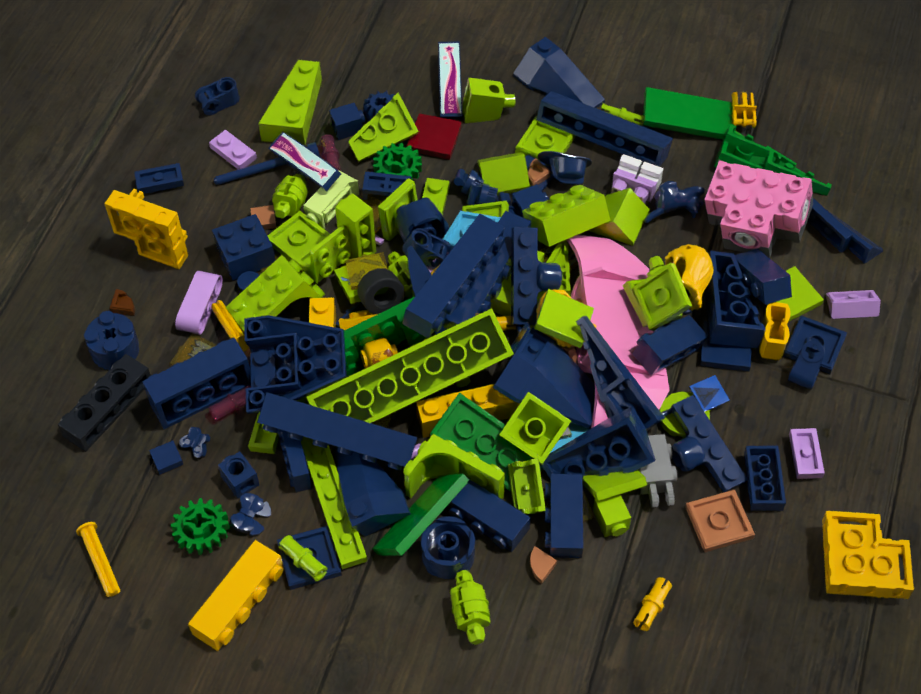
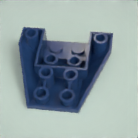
M270 315L244 318L245 342L250 348L251 388H246L247 414L261 412L267 392L296 401L347 378L344 329Z
M532 327L493 388L517 403H521L526 394L530 392L571 420L572 423L589 428L592 424L595 402L594 382L553 339Z

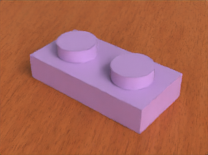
M224 130L209 142L210 148L238 170L247 167L257 159L256 152L227 130Z
M816 428L791 429L789 437L797 479L823 478L824 468Z

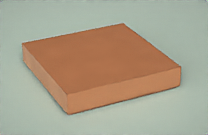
M735 490L686 503L685 508L704 553L754 539L755 533Z

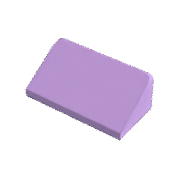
M873 290L826 293L829 312L833 319L879 316L881 300Z

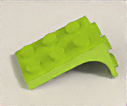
M301 211L267 235L276 251L289 261L293 259L302 268L301 271L307 272L316 283L328 277L333 270L346 263L352 256L347 227L342 225L330 234L312 219L306 217Z
M281 255L225 308L244 331V318L267 315L276 317L290 303L304 297L323 298L325 293L317 284L311 285L314 280L307 272L300 273L302 268L293 259L288 261Z
M432 434L428 441L422 442L418 449V455L413 461L410 460L406 464L403 471L406 496L412 498L420 486L428 480L441 475L463 473L467 478L503 499L505 473L498 466L487 464L480 460L476 454L458 448L451 440H444Z

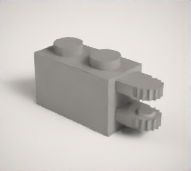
M665 434L650 435L648 437L656 460L638 469L646 477L647 482L645 487L639 488L640 494H649L651 507H658L659 496L657 493L665 492L668 506L674 505L675 499L672 486L673 482L677 481L676 467L671 466L670 459H672L671 444H667Z

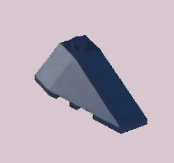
M544 37L528 49L513 73V76L527 88L534 91L539 89L546 92V95L553 91L594 108H598L605 103L603 96L562 49L547 37Z
M632 406L606 419L551 452L541 465L549 478L551 474H582L583 478L586 475L599 474L600 476H605L613 472H634L655 462L656 459L646 428Z
M338 447L334 448L344 504L351 525L355 530L366 537L411 514L403 491L378 463L362 459L363 454L353 451L352 456L337 452Z

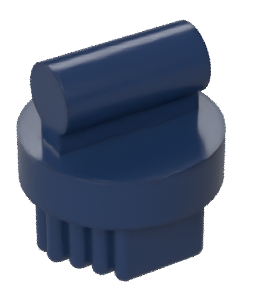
M459 169L454 183L458 186L462 185L460 192L468 195L471 183L482 186L484 180L473 169H471L469 174H466L464 169Z
M471 183L466 203L476 205L495 202L498 189L484 183L482 186Z

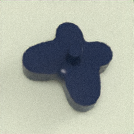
M191 427L189 434L180 439L179 445L181 447L193 448L194 456L202 458L206 455V444L210 441V435L202 434L199 427Z

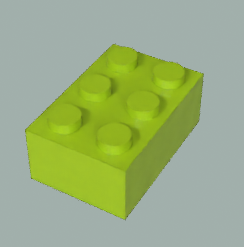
M583 185L573 186L570 188V191L564 194H554L547 201L532 203L529 206L530 208L522 211L524 218L531 221V228H538V241L549 247L611 221L604 194Z

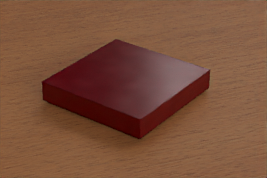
M419 113L415 123L419 132L410 137L407 146L411 145L412 151L418 150V154L450 160L462 128V122Z

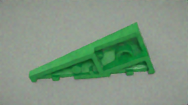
M730 123L717 154L714 167H717L719 161H724L729 164H739L754 169L770 170L779 174L785 173L800 178L812 179V192L828 195L832 186L830 183L825 184L814 179L815 174L810 171L807 174L796 168L797 163L768 145L765 147L753 142V136L748 134L745 137L735 131L736 126Z

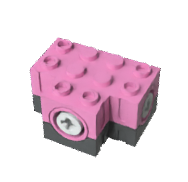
M719 161L705 197L709 224L721 226L725 249L739 252L759 249L770 258L776 239H787L800 243L813 206L812 179Z

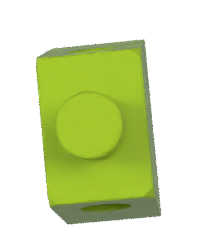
M468 78L462 102L464 123L498 120L501 117L503 108L515 107V95L504 94L501 82Z

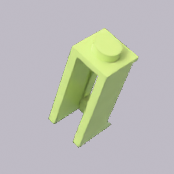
M341 172L340 177L327 191L320 187L304 204L306 217L312 219L323 229H325V224H328L336 215L335 206L340 200L347 198L352 193L356 196L359 195L358 181Z

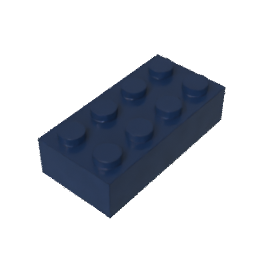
M278 429L291 487H295L296 492L312 489L301 441L287 437V431Z
M746 446L744 459L748 479L750 510L783 511L786 499L779 447Z

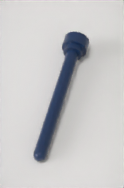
M316 142L306 144L307 148L320 156ZM275 158L216 176L213 181L216 185H220L284 166L287 163L281 158Z

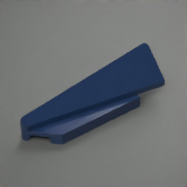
M813 198V206L807 222L841 253L849 249L865 264L883 252L881 247L827 211Z

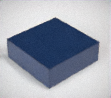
M174 441L149 450L159 474L184 465Z

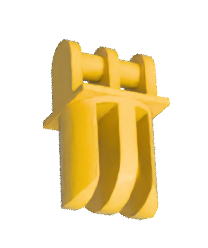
M737 92L732 93L733 125H742V128H746V126L756 128L757 106H754V94L752 92L749 94L748 105L746 92H741L739 105Z

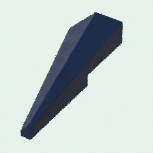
M582 316L577 320V325L580 326L584 338V348L588 351L591 361L590 368L601 403H604L608 418L633 406L646 431L665 419L589 318Z

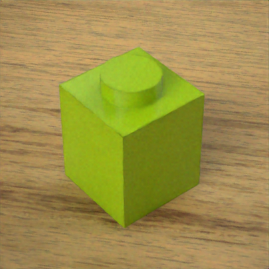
M621 494L601 501L595 498L593 512L604 537L610 535L619 536L629 530L631 516Z

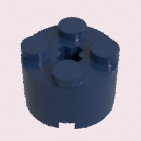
M425 197L408 205H402L396 211L395 229L404 243L413 230L417 228L424 229L440 239L449 230L447 221L429 198Z
M104 311L88 325L84 333V338L93 361L103 369L110 370L112 365L125 354L134 359L139 354V341L133 323L124 315Z
M441 517L436 519V522L428 526L422 533V560L427 572L442 579H454L458 572L470 570L475 559V536L463 520L456 517Z

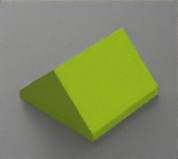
M523 152L478 160L484 184L497 188V195H500V192L512 193L530 187L526 159Z
M627 188L606 195L605 200L611 221L592 228L590 231L633 246L650 209L631 188Z
M528 392L499 435L532 458H538L539 462L543 464L571 423V420Z

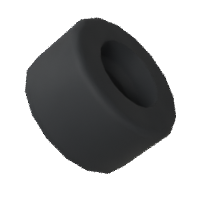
M377 268L369 271L358 284L357 292L359 299L369 313L373 315L382 313L404 301V286L390 270ZM388 287L384 295L374 297L379 289Z

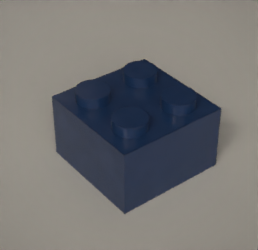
M256 214L212 230L217 251L232 281L238 279L244 272H257L269 267L276 261L273 246Z

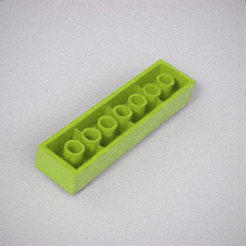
M491 308L307 396V399L312 406L373 423L511 357L514 353Z

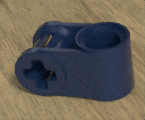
M224 77L214 83L203 86L195 93V99L202 104V110L206 115H214L225 108L234 106L240 99L236 82L230 77Z
M421 228L413 230L402 247L404 254L408 257L407 248L412 245L423 263L433 270L442 263L451 250L449 242Z
M812 340L803 345L799 357L793 365L788 381L812 390L825 356V349L821 343ZM814 345L818 346L819 357L814 356L813 359H810V354L806 352L807 349L813 348Z

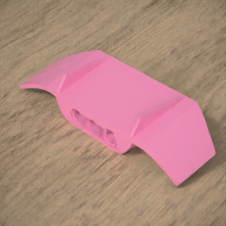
M576 235L566 239L575 253L580 273L573 287L571 298L594 308L590 321L596 324V329L656 407L660 409L669 392L666 368L650 375L632 354L638 346L637 340L646 333L649 335L653 334L654 331L642 326L622 286L627 281L648 278L649 268L635 255L611 239ZM584 345L581 348L576 347L578 366L582 371L592 374L588 351L585 350ZM596 384L591 428L608 419Z

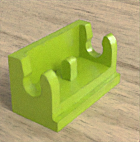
M538 458L508 464L513 507L526 515L546 511Z

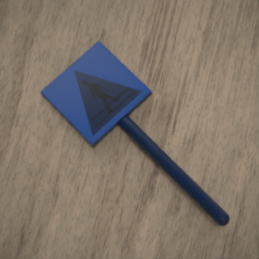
M527 321L523 328H521V325H516L518 336L511 346L514 354L530 331V325Z
M716 375L689 386L704 412L730 401ZM668 409L661 413L663 416H667L671 414L672 411Z

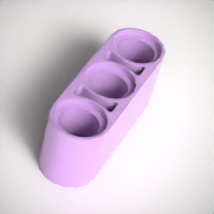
M203 271L195 273L176 317L175 326L177 330L199 335L203 333L212 312L211 305L216 303L222 288L223 279L221 275Z

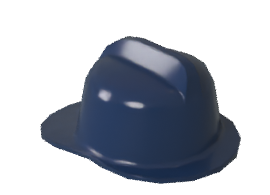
M544 151L538 154V159L541 162L551 166L552 174L556 180L564 184H582L585 169L592 165V161L586 157L572 156L555 151Z

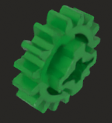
M391 143V148L383 146V152L377 151V157L373 158V170L375 173L411 176L412 180V178L418 179L419 172H422V157L418 156V150L412 151L411 145L405 148L403 143H400L399 147Z
M199 498L198 504H194L190 500L188 501V508L179 507L181 514L173 515L176 523H172L171 528L174 532L172 533L175 541H178L180 549L186 547L189 554L194 549H197L198 554L202 555L203 549L207 548L211 553L213 552V545L222 546L220 538L227 539L226 530L230 529V525L227 521L226 511L223 512L220 504L214 507L212 499L207 504H204L202 498Z

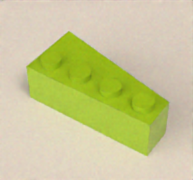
M297 61L258 123L261 141L274 142L284 132L305 146L322 81L320 62Z

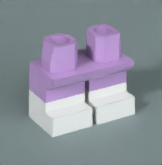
M623 154L619 167L613 174L611 193L631 188L643 203L645 201L650 202L661 184L663 168L644 162L642 165L641 160Z

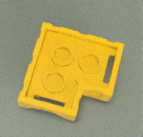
M133 189L130 195L114 190L104 203L113 232L134 240L138 248V255L180 269L188 257L185 244L188 235H186V230L181 229L178 213L144 201L142 191L138 193L136 189Z
M826 511L822 520L826 593L909 599L914 591L910 541H895L882 538L880 514ZM850 521H852V522L861 523V524H863V525L838 524V523H839V522H850ZM898 555L903 561L904 580H900Z

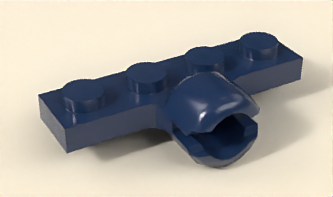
M511 228V325H525L527 321L530 326H535L537 322L538 292H546L548 289L559 290L561 286L562 271L560 265L557 263H543L538 260V228Z
M694 395L673 404L670 410L687 436L672 445V460L676 467L681 471L687 472L699 465H705L723 493L745 484L748 480Z

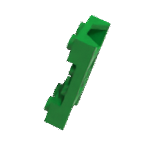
M415 297L344 330L347 377L364 369L360 351L363 350L364 345L368 342L386 338L390 345L395 344L397 346L400 342L407 340L409 346H412L427 339V337L403 325L405 310Z

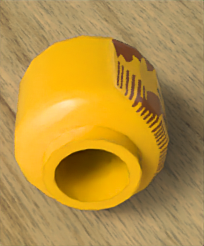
M386 338L366 343L363 350L360 351L364 369L397 354L398 351L396 345H390Z

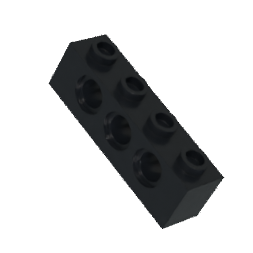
M127 354L120 360H117L104 377L99 378L95 386L79 399L77 405L61 418L58 426L63 437L86 452L145 390L142 381L151 376L149 368Z

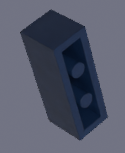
M759 249L735 255L743 275L742 281L745 287H748L753 296L757 297L762 303L766 305L792 297L790 274Z
M688 315L682 319L672 321L667 327L660 326L651 335L646 333L637 340L638 346L632 354L647 372L653 375L698 351L709 336Z
M551 474L550 483H545V499H550V507H545V523H550V532H545V548H550L551 557L582 558V474Z
M471 479L447 505L451 517L463 520L470 525L475 533L479 535L484 534L492 539V542L501 549L506 548L510 552H513L530 529L531 517Z

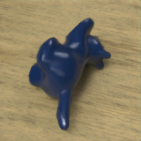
M666 181L662 183L659 191L654 196L656 199V210L646 216L645 223H649L663 213H671L682 209L689 211L691 216L695 218L696 213L704 204L700 196L705 193V189L693 186L680 190L677 187V182Z

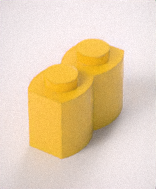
M773 302L767 305L762 320L766 331L759 345L762 358L780 360L783 356L789 339L787 324L790 319V308L786 303Z

